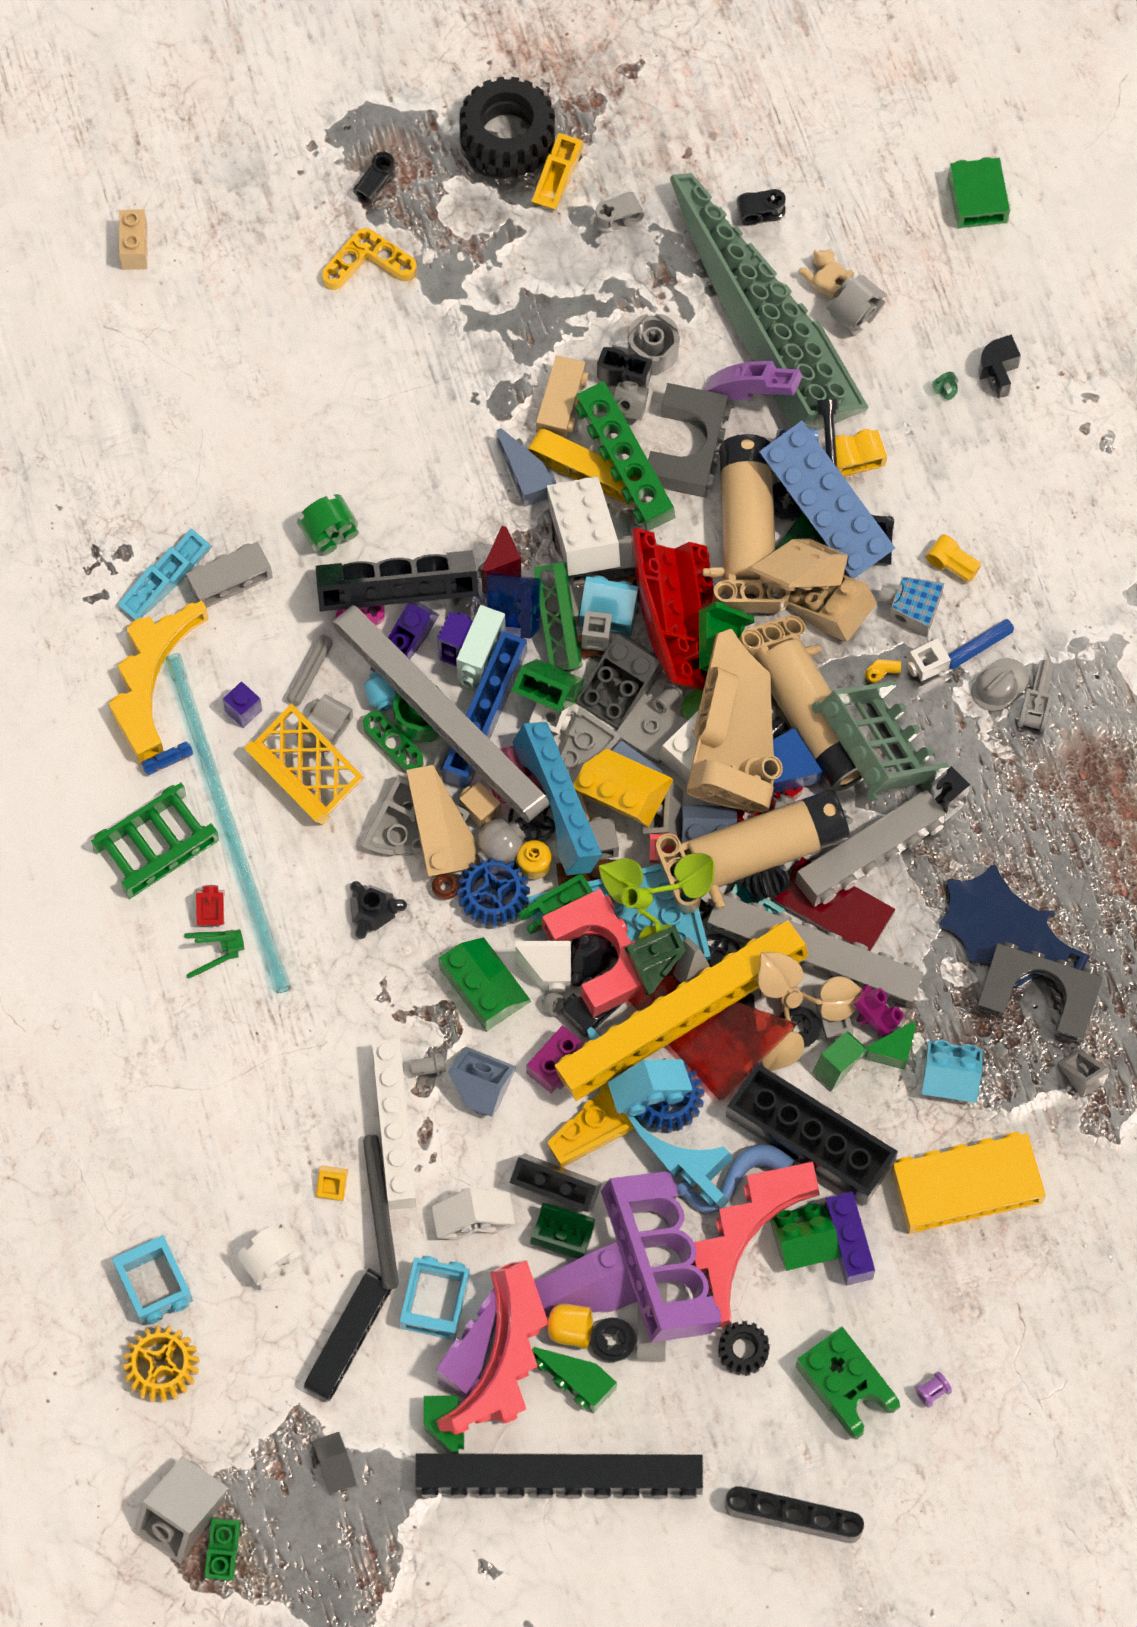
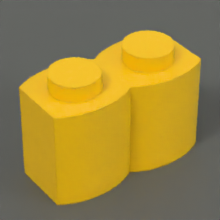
M863 429L857 432L855 436L846 437L845 435H839L835 437L837 469L843 477L851 476L861 471L878 469L886 465L887 454L878 430L870 431V429Z

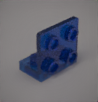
M491 573L488 575V608L504 613L505 627L520 628V638L531 639L540 629V578Z

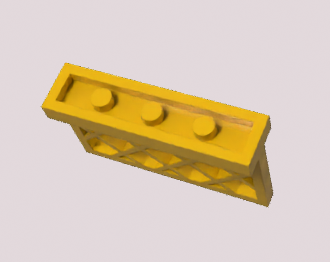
M290 704L254 742L250 741L244 747L315 822L322 825L331 818L329 814L365 778L293 704ZM294 713L298 717V730H285V720ZM313 733L316 736V748H303V734ZM280 734V749H269L264 744L271 735ZM285 734H298V748L285 749ZM321 742H322L327 748H321ZM303 752H316V767H303ZM321 752H332L334 754V766L321 767ZM274 753H280V759ZM285 753H298V767L288 768L285 765ZM339 760H340L345 766H339ZM334 770V785H321V771ZM339 770H350L355 777L348 785H339ZM292 771H298L297 776ZM303 771H316L315 786H306L303 783ZM321 789H334V799L326 807L320 801Z

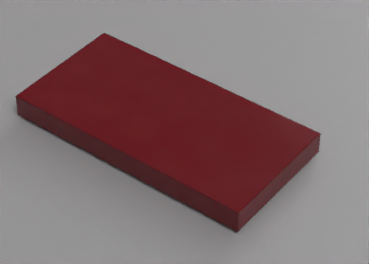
M801 857L790 874L791 885L785 892L777 895L774 903L827 933L832 932L843 938L842 941L850 944L857 942L867 946L868 951L871 952L896 909L856 886L849 890L842 889L827 904L820 903L814 907L795 884L797 872L811 863V861Z

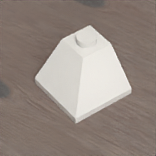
M516 941V965L542 990H549V992H556L558 994L564 993L565 990H571V941Z

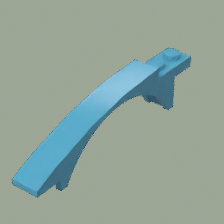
M592 1027L587 1030L590 1040H596L600 1037ZM626 1113L641 1138L675 1177L684 1170L680 1175L691 1186L697 1183L703 1189L699 1194L710 1206L715 1202L722 1208L729 1201L711 1182L734 1159L724 1146L704 1150L676 1147L650 1134L640 1125L635 1116H630V1113Z

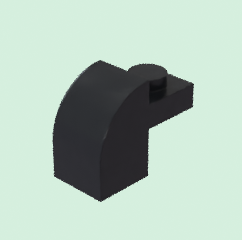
M1012 334L988 343L980 359L979 378L980 380L988 378L992 391L996 390L999 398L1009 396L1011 382L1007 371L1017 369L1021 359V354Z

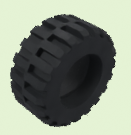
M497 77L496 81H491V79L484 81L482 87L478 85L471 90V95L466 96L463 106L460 108L459 130L462 149L466 152V157L470 162L476 161V167L483 171L486 168L489 174L492 175L502 173L503 177H511L512 173H517V176L525 174L527 169L530 171L536 169L538 162L543 163L554 146L555 111L552 108L550 98L546 95L544 96V91L539 86L534 88L532 82L524 80V82L519 81L518 77H511V79ZM514 115L525 120L530 125V128L518 137L500 138L489 133L485 129V125L495 117Z

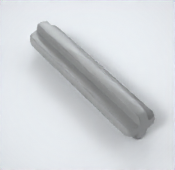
M325 635L319 636L287 696V701L290 704L299 706L333 644L330 637Z

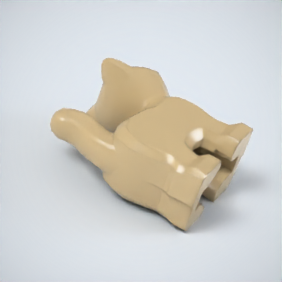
M814 250L812 263L821 268V270L813 275L808 268L801 267L798 273L805 277L806 281L813 286L815 291L826 295L832 300L834 297L839 296V290L843 282L850 276L853 278L854 272L852 270L847 271L840 263L835 262V253L832 250Z

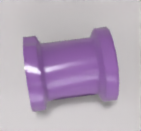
M939 1371L935 1372L934 1377L923 1385L918 1384L914 1387L919 1399L927 1408L933 1406V1402L945 1393L948 1395L952 1393L949 1382Z

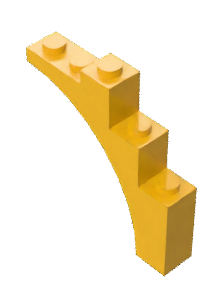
M202 600L197 603L187 604L183 607L182 611L174 615L162 617L156 624L148 616L144 619H136L130 626L126 627L129 640L138 655L128 656L117 665L120 677L129 692L116 695L108 704L114 720L140 765L144 760L152 759L155 755L164 752L152 717L154 688L163 663L176 644L191 630L209 620L207 608Z

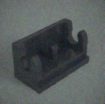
M952 766L947 770V774L938 781L936 786L937 790L942 788L941 793L935 798L938 804L940 802L946 803L944 823L965 805L970 788V783Z

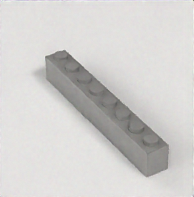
M732 893L722 894L725 904L724 908L717 909L716 905H714L706 929L747 944L750 940L760 938L768 933L774 925L782 924L788 920L806 943L809 957L799 962L800 966L831 978L836 976L846 977L861 988L867 984L872 989L881 987L887 994L888 1000L908 1008L911 1007L924 972L919 971L918 966L909 962L901 964L893 961L894 958L891 955L883 952L878 954L870 952L868 947L861 943H847L842 941L843 938L835 933L828 932L824 934L817 931V927L806 922L798 924L791 921L792 918L784 913L777 912L775 915L766 911V907L754 902L747 904L740 901L741 898Z

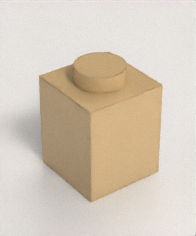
M477 782L473 787L471 785L466 787L460 794V807L471 812L468 817L480 829L487 822L494 820L501 814V802L480 782Z

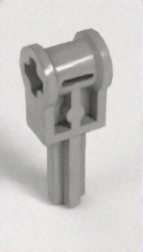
M1049 659L1039 661L1033 689H1027L1018 727L1028 726L1036 728L1041 733L1045 731L1053 695L1048 694L1055 666Z

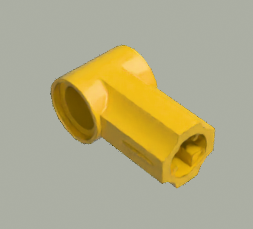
M942 534L925 555L931 565L941 570L946 568L967 583L973 580L982 564L962 551L958 543L945 534Z

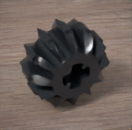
M784 864L744 878L745 889L752 899L763 900L785 892L791 885L790 875Z

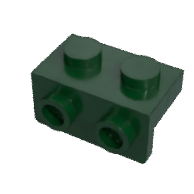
M542 1203L530 1244L579 1259L586 1254L596 1219L555 1205Z

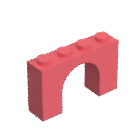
M601 889L542 916L541 925L549 941H573L583 934L603 937L615 947L618 954L616 965L605 974L581 985L580 995L593 1018L645 993L624 950L626 946L635 943V941H630L626 934L628 929L622 918L618 919L613 912L615 907L611 898L608 895L604 896Z

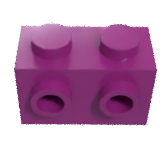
M562 1025L527 1063L526 1074L551 1094L556 1088L562 1089L565 1085L558 1076L555 1064L559 1063L560 1059L565 1055L573 1054L580 1050L585 1043Z

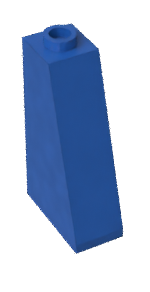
M795 728L773 739L774 756L781 761L783 766L781 776L774 779L773 793L813 785L821 781L822 770Z

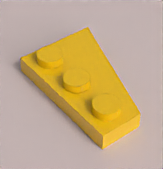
M605 1083L600 1088V1092L592 1100L589 1099L583 1105V1109L573 1119H570L547 1144L559 1166L565 1167L633 1131L634 1126L626 1113H617L609 1086Z

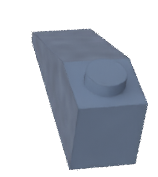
M502 428L497 429L498 446L524 507L548 499L547 485L556 484L552 471L548 472L541 460Z

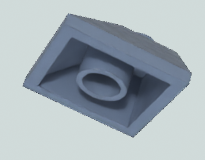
M465 1047L450 1067L448 1074L466 1107L474 1109L480 1115L492 1117L501 1104L516 1066Z

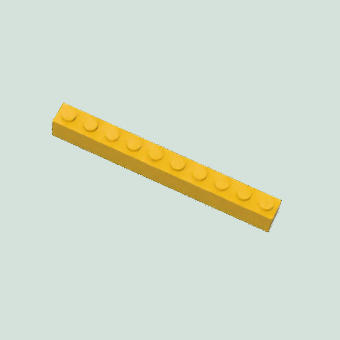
M788 920L782 924L774 925L765 935L750 940L744 948L736 953L726 955L720 963L713 967L705 968L700 972L699 976L691 981L681 983L676 990L666 996L657 998L646 1009L634 1012L625 1022L610 1027L604 1035L596 1040L593 1039L586 1042L575 1053L562 1057L559 1063L555 1064L559 1078L574 1100L578 1101L759 988L758 972L761 952L781 953L799 963L809 957L806 943Z

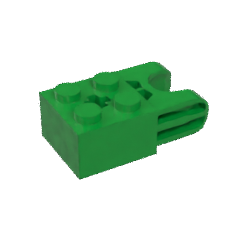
M843 1326L797 1358L796 1369L852 1439L857 1440L864 1434V1424L857 1414V1406L864 1401L875 1402L887 1413H894L900 1409V1402L895 1393ZM832 1365H838V1366H840V1367H841V1372L838 1373L837 1370H835L834 1372H832V1371H831V1366H832Z

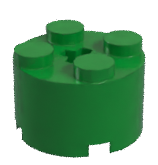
M334 494L335 499L329 500L325 496L316 500L302 511L304 515L302 520L297 519L298 526L313 550L322 551L324 555L332 553L336 550L338 544L355 538L359 533L357 530L358 521L340 494Z
M397 693L393 702L396 727L411 741H435L439 734Z

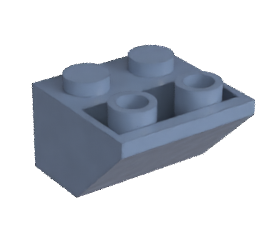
M682 805V843L736 824L737 810L724 806Z

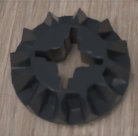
M779 482L773 485L774 516L780 518L781 521L784 519H791L793 521L802 514V510L790 494V502L793 504H788V507L783 509L784 506L781 501L789 493L783 484Z
M803 1006L789 1009L792 1024L798 1025L804 1019L803 1030L806 1032L800 1031L798 1033L803 1038L804 1047H810L820 1034L821 1025L819 1018L812 1010ZM782 1012L778 1018L777 1025L786 1029L787 1024L784 1012Z
M611 1317L603 1319L596 1324L592 1330L590 1342L594 1353L602 1361L606 1360L615 1363L625 1360L633 1352L636 1337L629 1323L623 1319ZM618 1330V1341L621 1345L614 1344L608 1350V1340L605 1337H612Z

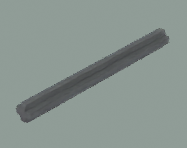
M366 1135L363 1140L382 1285L386 1290L396 1289L399 1280L379 1137L377 1135Z

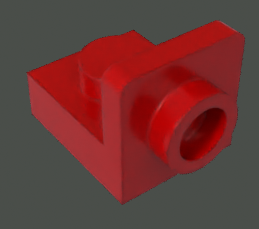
M203 885L202 890H197V925L225 924V890H219V885Z

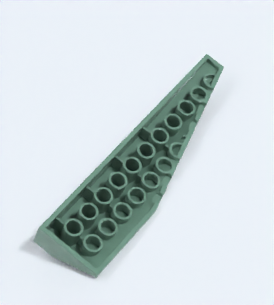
M692 173L672 175L670 180L702 263L727 315L752 360L773 361L775 367L780 369H800L802 379L794 395H773L791 428L800 421H803L810 428H817V430L824 428V417H821V412H818V400L838 399L839 410L836 411V416H834V424L866 411L869 408L820 323L817 320L812 321L806 314L809 310L803 303L798 304L790 295L792 290L775 278L777 275L775 270L752 243L747 244L742 239V231L737 226L732 227L725 219L727 216L725 211L710 201L712 196Z

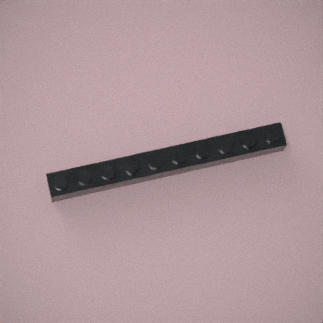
M416 1453L415 1489L416 1494H421V1497L437 1498L439 1494H450L452 1498H466L467 1494H479L480 1498H495L496 1494H507L509 1498H524L525 1494H536L537 1498L546 1499L553 1498V1494H565L566 1498L577 1499L581 1498L582 1494H594V1498L606 1499L610 1498L611 1494H622L623 1498L636 1499L639 1498V1494H651V1498L665 1499L668 1498V1495H680L682 1499L697 1498V1495H702L703 1454Z

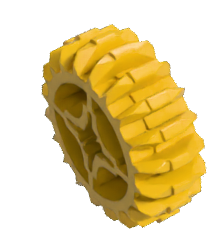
M157 1325L155 1327L156 1333L151 1334L150 1330L146 1328L144 1330L145 1338L138 1334L135 1335L137 1345L128 1343L127 1347L133 1353H124L123 1355L124 1360L129 1362L122 1365L123 1371L129 1372L125 1376L126 1382H133L131 1385L132 1391L140 1389L139 1395L141 1398L146 1397L150 1392L151 1402H155L157 1395H160L162 1402H167V1394L170 1393L175 1400L178 1398L176 1392L178 1389L182 1393L188 1391L184 1385L185 1382L190 1385L195 1383L194 1378L190 1375L199 1373V1369L193 1366L200 1362L199 1357L194 1356L197 1348L196 1346H189L191 1343L189 1336L181 1339L183 1335L181 1330H177L172 1335L171 1326H167L165 1333H162L160 1326ZM165 1344L159 1351L149 1350L154 1345ZM176 1348L184 1356L182 1370L177 1368L176 1364L172 1362ZM140 1358L150 1365L149 1376L146 1380L142 1378L138 1371ZM165 1359L167 1366L161 1365L157 1368L155 1362H162ZM165 1376L175 1378L168 1383L154 1384L158 1383Z

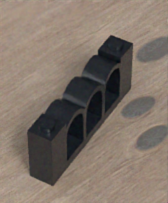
M473 550L448 552L447 555L429 554L413 560L410 558H390L377 563L357 561L344 565L342 563L315 565L320 612L348 609L352 605L362 608L479 596Z

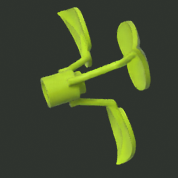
M689 854L683 857L674 869L675 876L680 882L656 888L639 887L643 881V872L638 862L633 859L623 858L611 863L602 864L599 866V871L604 886L613 900L619 904H624L628 908L637 909L638 914L645 916L654 923L655 926L649 925L641 931L638 941L672 927L670 924L660 926L659 920L646 911V908L652 904V894L682 887L686 896L701 898L710 891L713 885L715 864L713 858L708 854Z

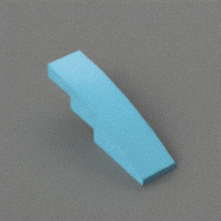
M191 528L175 548L171 546L155 566L151 564L117 605L135 620L143 618L186 577V573L190 572L213 546Z

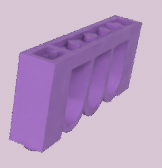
M670 1171L610 1178L601 1190V1194L650 1341L658 1342L711 1334L722 1322L719 1307L716 1306L713 1296L706 1297L709 1286L704 1273L691 1265L695 1261L697 1254L696 1246L689 1235L679 1230L685 1219L684 1211L680 1203L675 1200L678 1197V1188L676 1182L672 1179ZM655 1211L666 1219L669 1228L639 1232L633 1213ZM667 1246L678 1254L681 1263L651 1267L645 1248ZM679 1281L690 1289L693 1299L663 1303L656 1283Z

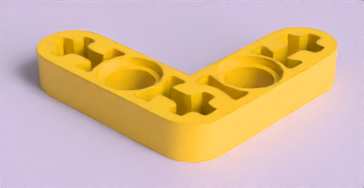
M362 228L354 233L322 271V279L326 288L330 290L340 289L368 258L399 280L409 281L417 274V263L412 256L373 230ZM367 238H369L370 244L367 242L361 244L360 239L366 240ZM382 250H389L392 256L389 259H382L378 254ZM348 254H352L357 258L351 264L345 263L342 259ZM410 265V270L405 269L401 271V266L406 267ZM338 273L339 279H329V275L335 276Z

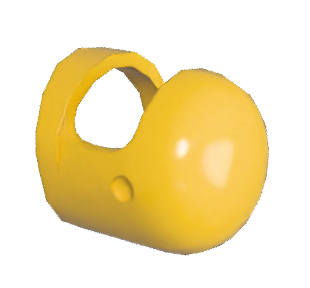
M572 1304L556 1305L548 1317L547 1332L550 1339L555 1343L579 1347V1349H586L589 1346L593 1330L591 1307Z

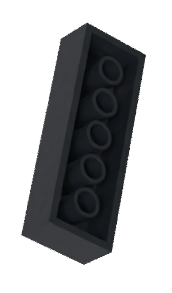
M756 1063L727 1106V1118L768 1144L781 1149L798 1163L813 1162L817 1175L846 1193L853 1191L855 1199L864 1205H867L897 1158V1150L759 1063Z

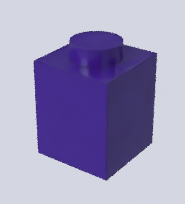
M242 681L223 698L225 712L243 728L262 712L260 697Z

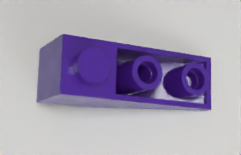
M420 602L407 603L388 638L411 659L427 638L439 614Z

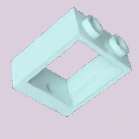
M480 605L456 659L457 681H460L463 686L471 689L478 688L502 631L506 632L504 613Z

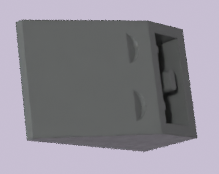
M616 633L576 702L619 729L644 694L647 695L653 687L663 668L655 653L627 635Z

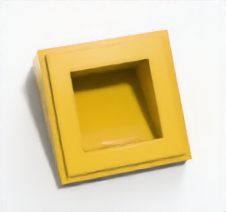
M321 1166L318 1174L316 1197L343 1201L349 1170Z

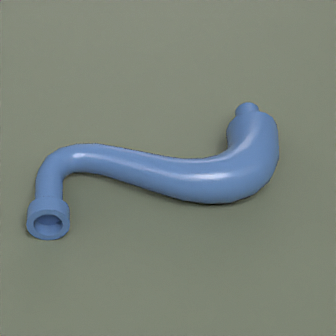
M757 1144L750 1146L742 1151L732 1162L720 1191L730 1200L740 1181L750 1169L756 1166H764L770 1170L790 1167L795 1161L781 1149L772 1145ZM685 1179L677 1186L678 1195L683 1196L698 1211L712 1214L722 1209L715 1202L710 1206L707 1202L703 1201L691 1189V1185Z

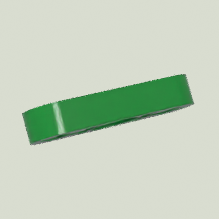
M372 711L364 717L363 727L366 735L403 772L407 774L406 770L423 767L424 762L421 751L383 713ZM371 721L375 723L380 721V728L384 732L382 737L381 731L377 727L371 729ZM390 737H397L400 739L401 744L399 747L392 749L387 747L386 741ZM404 750L409 758L413 759L416 757L415 765L413 763L407 765L406 756L403 754Z

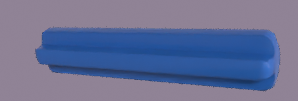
M1004 619L949 653L948 656L951 659L949 668L955 669L1013 633L1014 626L1011 621Z

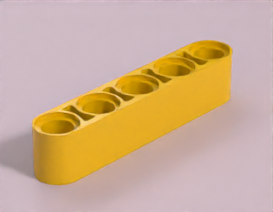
M538 429L527 450L541 460L545 466L574 480L598 476L604 494L627 504L621 492L623 486L620 481H614L609 470L612 466L608 460L604 461L601 455L551 431ZM634 475L630 477L629 480L637 481L641 477L638 475Z

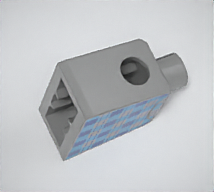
M902 577L898 590L883 585L878 600L892 605L889 615L892 621L927 637L945 583Z

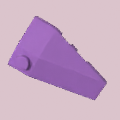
M617 1242L593 1251L534 1281L546 1317H549L551 1310L558 1304L591 1307L592 1312L603 1311L604 1313L613 1312L637 1302Z
M494 1288L477 1312L478 1320L473 1319L468 1322L461 1338L463 1340H455L436 1369L438 1383L463 1399L470 1395L482 1377L497 1318Z

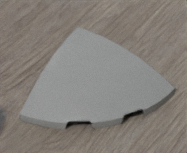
M397 775L361 845L362 847L388 855L422 852L408 779ZM456 805L464 821H466L471 812Z

